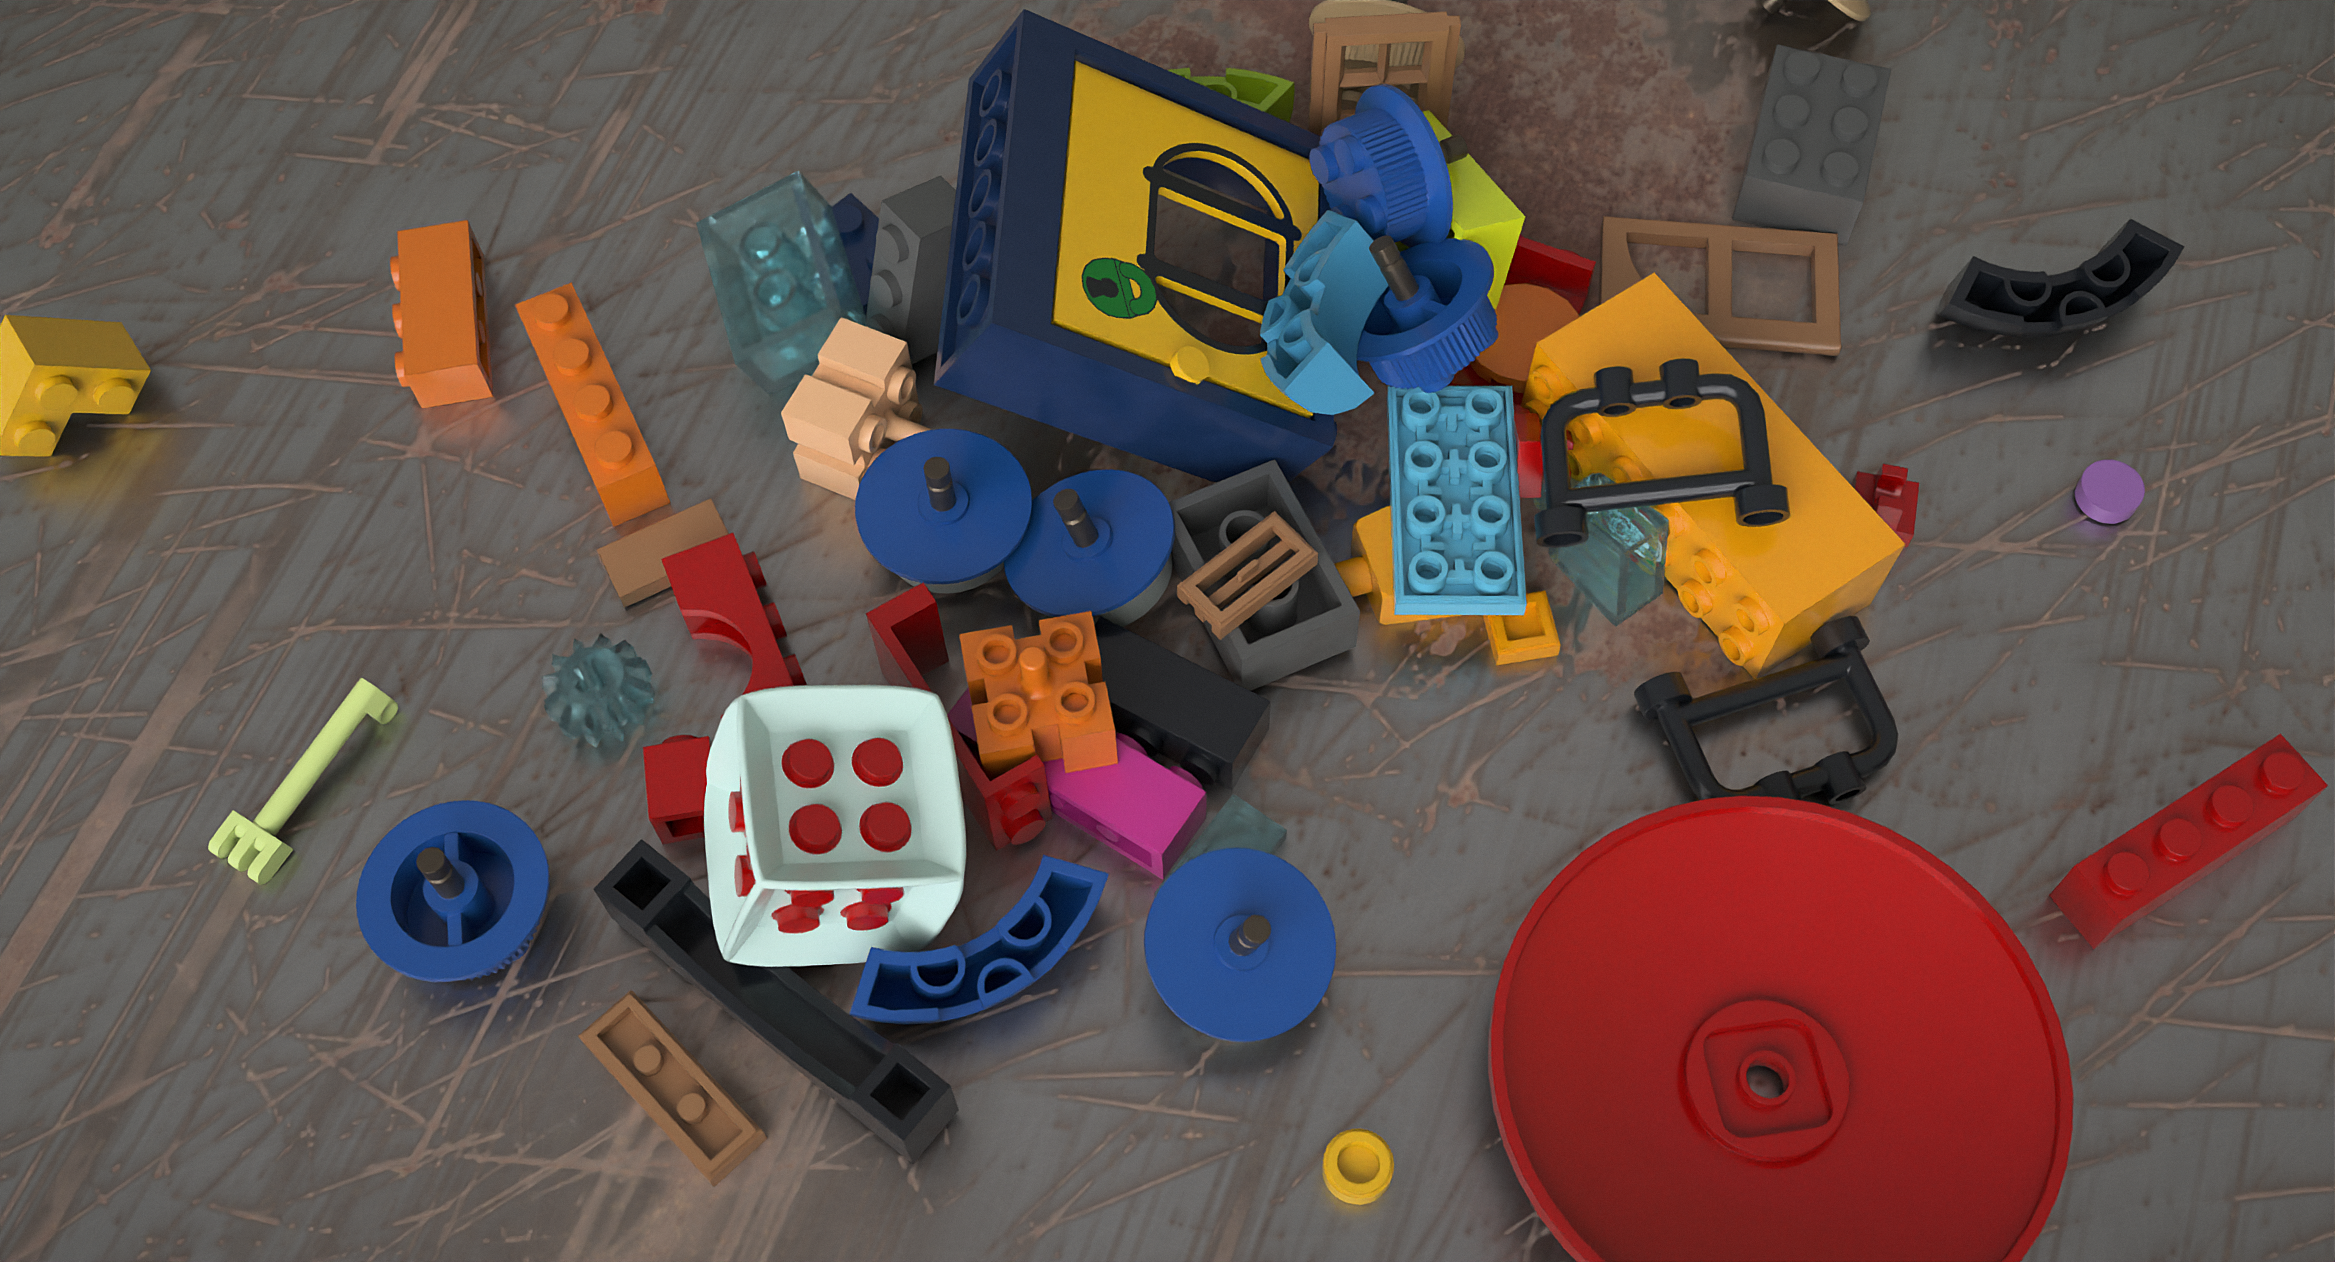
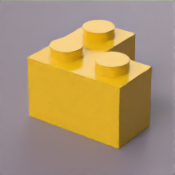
M19 315L4 316L0 325V456L51 457L72 413L130 414L151 369L122 322Z

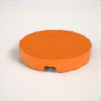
M1527 283L1504 285L1498 306L1494 309L1497 315L1496 328L1498 330V338L1490 347L1480 352V355L1475 357L1474 361L1469 363L1477 375L1491 383V379L1498 383L1506 384V386H1512L1513 392L1524 393L1536 343L1580 317L1569 301L1549 288Z

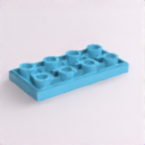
M1388 386L1386 399L1394 615H1524L1527 602L1512 386H1446L1434 393H1425L1420 387L1415 389L1412 387L1407 389L1405 387L1401 389L1400 387Z

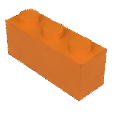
M463 220L397 231L398 255L391 256L390 268L395 287L400 291L401 303H395L392 306L395 329L403 342V351L395 352L394 356L396 373L401 386L411 387L422 409L493 397L484 254L469 221Z

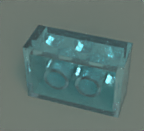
M799 170L696 222L735 365L770 396L801 381L805 374L813 375L820 364L817 354L841 317L867 327L865 323L866 316L832 207Z

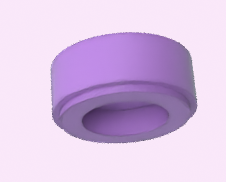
M2109 459L2099 460L2089 465L2075 487V499L2080 509L2090 518L2108 524L2120 523L2129 519L2139 507L2145 495V486L2140 475L2131 466Z

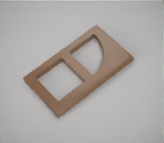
M1603 216L1600 242L1599 305L1642 280L1631 260L1627 243L1704 248L1705 314L1691 313L1723 347L1830 356L1839 355L1842 345L1840 332L1838 234ZM1732 251L1810 256L1812 323L1732 317Z

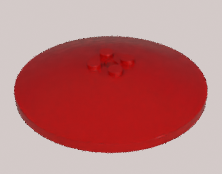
M1721 797L1675 805L1642 816L1610 832L1582 851L1561 870L1536 899L1520 925L1506 956L1492 1004L1488 1035V1074L1493 1109L1503 1145L1518 1181L1537 1214L1561 1246L1577 1262H2021L2040 1235L2057 1200L2068 1164L2073 1132V1086L2069 1055L2060 1020L2042 977L2027 950L2002 916L1978 890L1953 868L1917 843L1883 825L1853 813L1818 803L1782 797ZM1754 1066H1766L1773 1069L1780 1076L1783 1083L1782 1095L1775 1098H1765L1756 1094L1748 1084L1747 1070Z

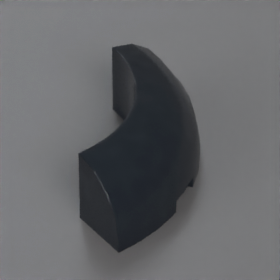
M2130 218L2099 250L2096 256L2084 261L2079 267L2060 274L2047 275L2045 271L2033 272L2004 268L1973 256L1947 286L1937 313L1958 324L2003 336L2045 337L2071 333L2110 318L2143 298L2173 267L2185 246Z

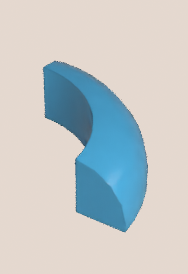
M1327 210L1312 227L1286 264L1283 271L1291 279L1281 296L1268 301L1262 320L1260 336L1267 342V355L1261 358V363L1271 382L1284 395L1309 412L1335 415L1355 409L1375 393L1359 376L1357 349L1364 325L1378 299L1388 287V283L1369 251V247L1374 240L1356 220Z

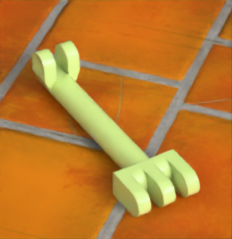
M360 678L253 822L233 810L211 838L208 850L221 859L228 857V863L240 872L248 870V877L258 884L263 885L269 882L293 851V848L275 837L366 714L381 724H387L396 715L398 704L376 686Z

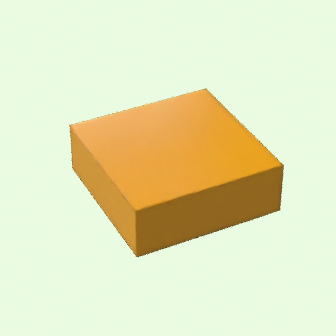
M1546 590L1526 593L1527 605L1524 615H1483L1496 666L1558 656L1561 644Z

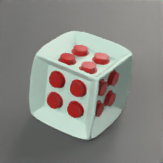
M893 685L783 686L750 692L739 696L728 706L718 726L707 759V786L704 801V833L713 925L723 958L733 963L763 967L851 964L866 962L871 947L888 951L916 952L932 943L952 915L961 898L966 864V829L957 759L951 727L939 696L933 692L918 688Z

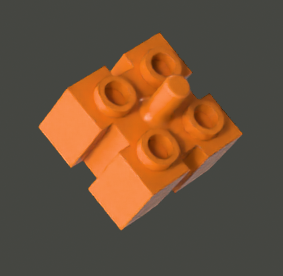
M1091 611L1039 620L1041 635L1015 639L1012 625L959 634L982 769L989 781L1035 755H1038L1042 762L1063 758L1065 773L1118 764L1115 727L1106 682H1103L1101 657Z

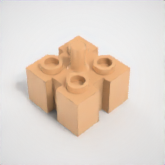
M841 317L817 354L820 364L812 376L804 375L782 410L781 415L789 440L799 443L793 455L800 478L856 500L857 491L864 474L882 452L908 436L932 429L920 425L923 407L919 404L915 385L916 372L912 370L907 342Z

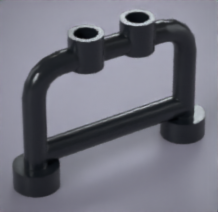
M1686 358L1674 359L1659 366L1660 380L1634 383L1632 369L1621 366L1608 367L1597 371L1594 374L1595 387L1579 389L1564 394L1551 404L1542 420L1540 440L1547 509L1538 512L1534 516L1536 543L1543 547L1562 548L1586 542L1589 539L1587 513L1727 497L1734 498L1736 522L1739 525L1748 527L1769 526L1790 518L1788 490L1784 486L1773 484L1765 411L1759 394L1747 381L1731 374L1711 373L1700 375L1698 362ZM1713 399L1726 400L1736 408L1744 469L1571 488L1566 432L1569 423L1578 416L1598 413L1605 417H1618L1630 414L1636 408L1662 405L1668 409H1686L1697 406L1704 400Z
M1847 616L1834 620L1813 633L1810 640L1820 659L1693 699L1680 672H1669L1656 676L1641 684L1634 691V697L1643 717L1647 720H1660L1688 784L1699 800L1734 796H1763L1803 801L1802 797L1823 791L1829 804L1834 805L1846 802L1866 790V785L1862 778L1872 775L1887 766L1896 753L1899 734L1894 717L1861 653L1867 647L1870 640L1857 616ZM1842 678L1845 679L1870 729L1872 738L1867 748L1851 754L1848 751L1838 752L1821 759L1814 766L1792 773L1789 771H1779L1760 779L1752 786L1742 789L1726 788L1717 781L1692 726Z

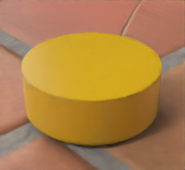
M1349 1129L1336 1135L1328 1144L1323 1157L1322 1174L1330 1192L1341 1201L1354 1205L1371 1203L1380 1198L1391 1183L1394 1171L1393 1154L1389 1145L1378 1134L1366 1129Z

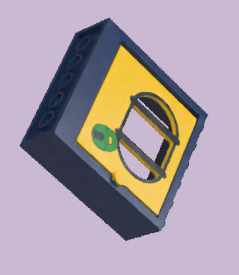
M1024 9L975 70L968 82L934 385L1214 483L1274 459L1287 482H1291L1299 473L1333 448L1337 436V424L1334 421V415L1309 412L1284 395L1271 382L1261 363V358L1267 355V342L1262 337L1259 344L1234 346L1215 341L1201 334L1187 324L1172 309L1157 284L1262 324L1268 301L1281 296L1291 279L1283 271L1286 264L1327 210L1331 211L1327 196L1324 194V188L1315 178L1309 161L1310 151L1320 146V136ZM1163 169H1166L1187 179H1190L1209 188L1227 194L1231 197L1249 203L1253 206L1266 210V214L1251 207H1248L1246 205H1243L1241 203H1238L1234 200L1216 194L1212 191L1194 185L1190 182L1166 173ZM1158 194L1265 237L1263 300L1155 257Z

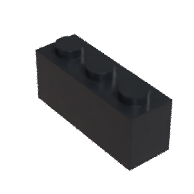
M1100 616L1094 627L1101 657L1103 682H1106L1115 731L1127 735L1138 742L1145 749L1147 755L1156 756L1159 753L1179 763L1182 769L1192 774L1200 783L1213 785L1216 782L1232 791L1269 730L1271 701Z

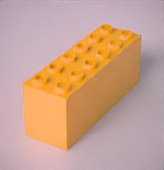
M1654 272L1536 343L1521 407L1529 409L1530 413H1538L1542 427V420L1551 404L1564 394L1579 389L1595 387L1594 374L1601 369L1616 366L1630 368L1633 371L1634 383L1660 380L1659 366L1667 361L1682 358L1696 360L1699 365L1700 375L1711 373L1731 374L1747 381L1759 394L1765 411L1773 484L1787 488L1790 518L1769 526L1748 527L1739 525L1736 522L1733 497L1625 508L1634 516H1636V509H1639L1642 516L1638 519L1639 526L1642 519L1651 527L1650 532L1652 533L1654 548L1652 553L1644 550L1647 553V556H1641L1644 562L1652 570L1661 571L1677 590L1678 597L1688 613L1695 618H1701L1714 632L1726 657L1732 663L1743 666L1753 679H1757L1811 644V636L1822 626L1843 617L1853 616L1870 605L1903 550L1905 543ZM1704 400L1697 406L1686 409H1668L1663 405L1636 408L1634 412L1618 417H1605L1598 413L1584 414L1574 418L1567 427V430L1571 431L1574 442L1573 450H1568V459L1572 472L1571 477L1577 481L1587 477L1594 486L1744 469L1738 414L1736 408L1726 400ZM1617 509L1619 513H1617L1616 510H1607L1604 511L1603 514L1608 519L1609 516L1607 512H1613L1612 517L1614 522L1615 518L1618 519V515L1620 514L1621 509ZM1628 517L1629 523L1634 526V520ZM1628 529L1627 533L1631 538H1634V534ZM1645 533V535H1644V536H1645V539H1644L1645 542H1643L1644 544H1642L1644 547H1645V545L1647 546L1646 542H1648V541L1646 540V538H1647L1646 533ZM1655 543L1662 549V552L1655 549ZM1655 552L1657 556L1660 558L1661 562H1659L1652 556Z

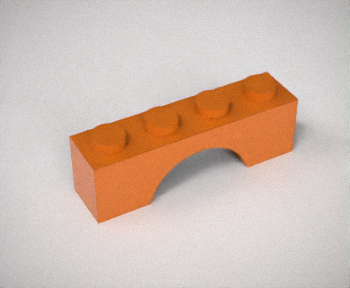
M572 282L515 304L613 526L615 527L670 504L671 502L656 464Z

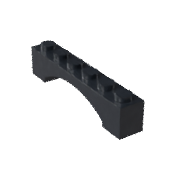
M641 839L593 889L614 921L912 1164L958 1112L959 1109L951 1085L901 1045L889 1042L850 1016L790 968L750 966L726 961L717 942L710 899L693 883L688 875Z

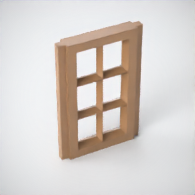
M1447 11L1331 17L1325 18V23H1313L1308 131L1322 136L1324 128L1329 124L1354 115L1355 109L1341 110L1343 87L1420 83L1417 106L1422 112L1430 110L1447 129L1461 28L1460 15L1447 16ZM1424 42L1422 65L1389 66L1392 43ZM1379 44L1377 67L1344 69L1346 46Z

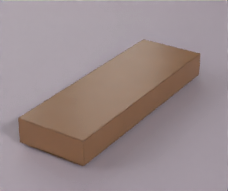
M632 989L578 1035L583 1044L713 1187L767 1139L761 1128Z

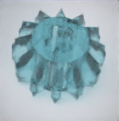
M600 633L593 646L586 648L583 642L574 638L572 648L574 653L570 657L552 654V666L556 672L541 677L542 689L547 696L544 700V708L550 719L559 723L563 734L571 738V740L584 734L587 742L597 747L606 732H611L615 739L623 742L625 735L623 726L628 722L644 725L646 716L641 707L655 703V692L651 683H649L652 680L651 669L645 659L642 660L641 657H637L634 647L627 643L626 640L613 646L610 639Z

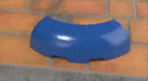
M1043 855L1035 877L1018 903L997 922L995 927L978 938L960 946L952 945L942 949L922 952L888 951L871 947L850 1016L885 1023H934L980 1012L1013 997L1049 971L1073 946L1087 926L1099 903L1109 873Z

